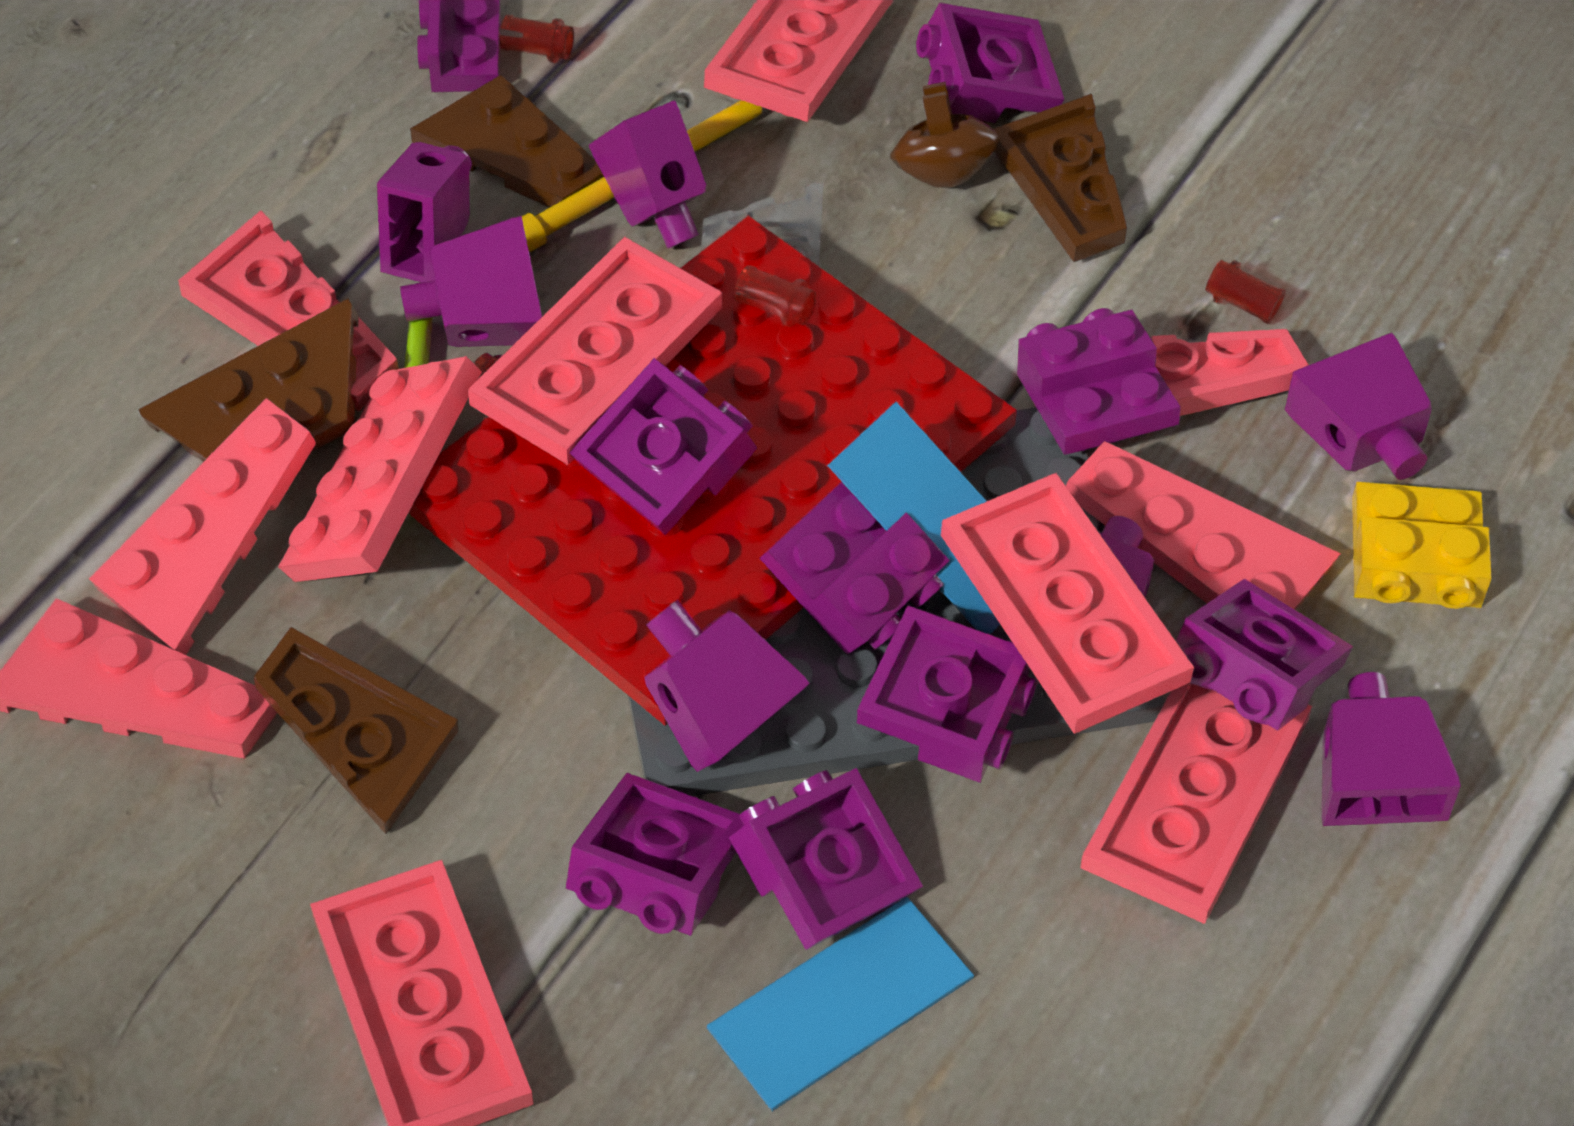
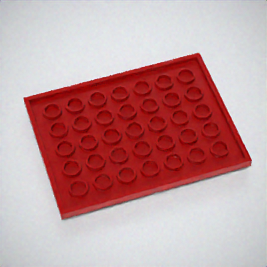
M749 215L680 268L721 291L722 309L665 366L671 372H674L679 365L686 368L708 389L703 396L717 408L723 401L728 402L753 425L747 434L757 446V449L716 496L706 489L665 535L575 459L567 465L492 418L486 417L438 455L409 511L413 518L664 726L668 723L646 686L645 676L670 655L646 624L678 600L701 630L726 612L731 611L741 617L766 640L798 613L803 606L760 560V557L841 482L827 465L891 405L897 402L960 472L1012 429L1016 423L1017 410Z

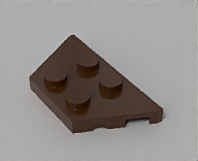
M348 298L138 410L149 427L157 432L162 431L180 443L187 452L204 462L267 398L310 431L316 442L311 451L313 452L345 435L354 424L355 403L351 398V389L356 382L357 359L353 354L354 327H358L359 316Z

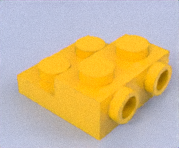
M1356 482L1352 495L1354 598L1376 599L1383 603L1414 602L1439 604L1452 609L1464 607L1482 608L1491 581L1489 527H1483L1482 492Z

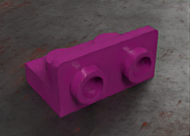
M419 0L420 28L428 29V35H418L417 37L419 69H429L432 92L474 91L500 76V0Z

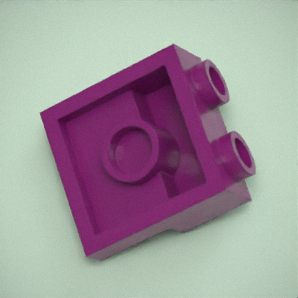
M939 2L928 24H924L919 30L916 51L920 58L929 60L931 73L928 85L946 81L952 114L971 115L981 121L996 123L1005 107L1039 113L1061 105L1065 100L1039 20Z
M1100 308L1089 313L1081 323L1058 328L1053 323H1042L1032 328L1026 337L1019 338L1017 375L1064 455L1100 446L1104 441L1112 443L1179 425L1181 406L1155 367L1157 348L1132 309L1114 314L1108 308Z
M653 358L569 453L581 466L666 535L706 489L716 496L755 452L757 446L747 434L753 425L735 407L726 401H723L718 408L703 397L708 389L686 368L679 365L674 372H671Z
M842 481L760 557V560L847 655L867 641L876 649L895 633L901 620L896 613L908 601L915 608H918L934 595L944 584L936 574L950 561L907 512L888 530H885Z
M1246 579L1241 580L1188 616L1176 639L1177 644L1194 666L1191 684L1218 692L1234 703L1237 712L1242 717L1260 724L1269 725L1277 731L1306 709L1315 689L1343 668L1353 648L1346 641Z
M907 606L857 709V723L918 745L919 761L981 783L988 766L999 770L1002 768L1014 736L1013 731L1005 728L1012 713L1022 717L1026 715L1036 690L1037 679L1028 676L1029 666L1013 643Z
M857 768L834 779L828 769L821 771L795 786L792 790L796 798L782 805H779L775 796H771L753 805L739 815L743 826L729 837L761 897L774 892L805 950L891 906L923 887Z
M626 772L572 845L565 889L575 892L578 899L589 908L602 910L613 906L634 914L652 932L665 934L676 930L691 936L716 899L720 877L736 854V850L729 837L743 826L739 817L740 814Z

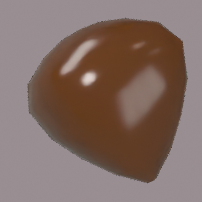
M945 81L923 86V103L927 120L917 123L904 133L892 150L890 159L899 169L919 181L934 187L953 188L970 180L985 165L997 147L999 135L988 124L974 116L952 114Z

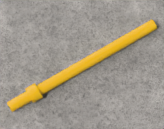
M740 100L688 129L687 132L694 152L762 114V107ZM605 178L599 179L536 216L531 213L523 215L522 220L529 253L546 244V236L615 198Z

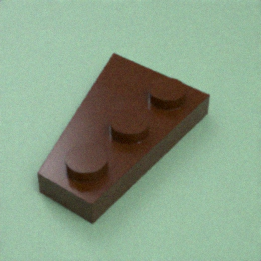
M502 75L410 128L412 143L422 142L442 148L450 145L457 146L469 155L472 162L471 172L477 167L503 178L506 188L549 208L604 177L596 160Z
M1092 94L993 129L999 135L997 147L994 150L1073 262L1124 244L1127 233V225L1115 179L1109 173L1105 157L1106 145L1102 131H1098L1095 120L1096 108Z
M293 627L289 628L254 675L255 688L385 834L389 832L459 731L458 719Z

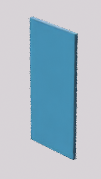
M895 402L827 466L885 530H888L906 512L950 560L936 574L944 583L940 588L942 593L976 630L990 635L1000 623L941 537L942 520L987 501L904 409Z
M905 897L707 1025V1029L770 1110L774 1111L974 979V975L910 899Z

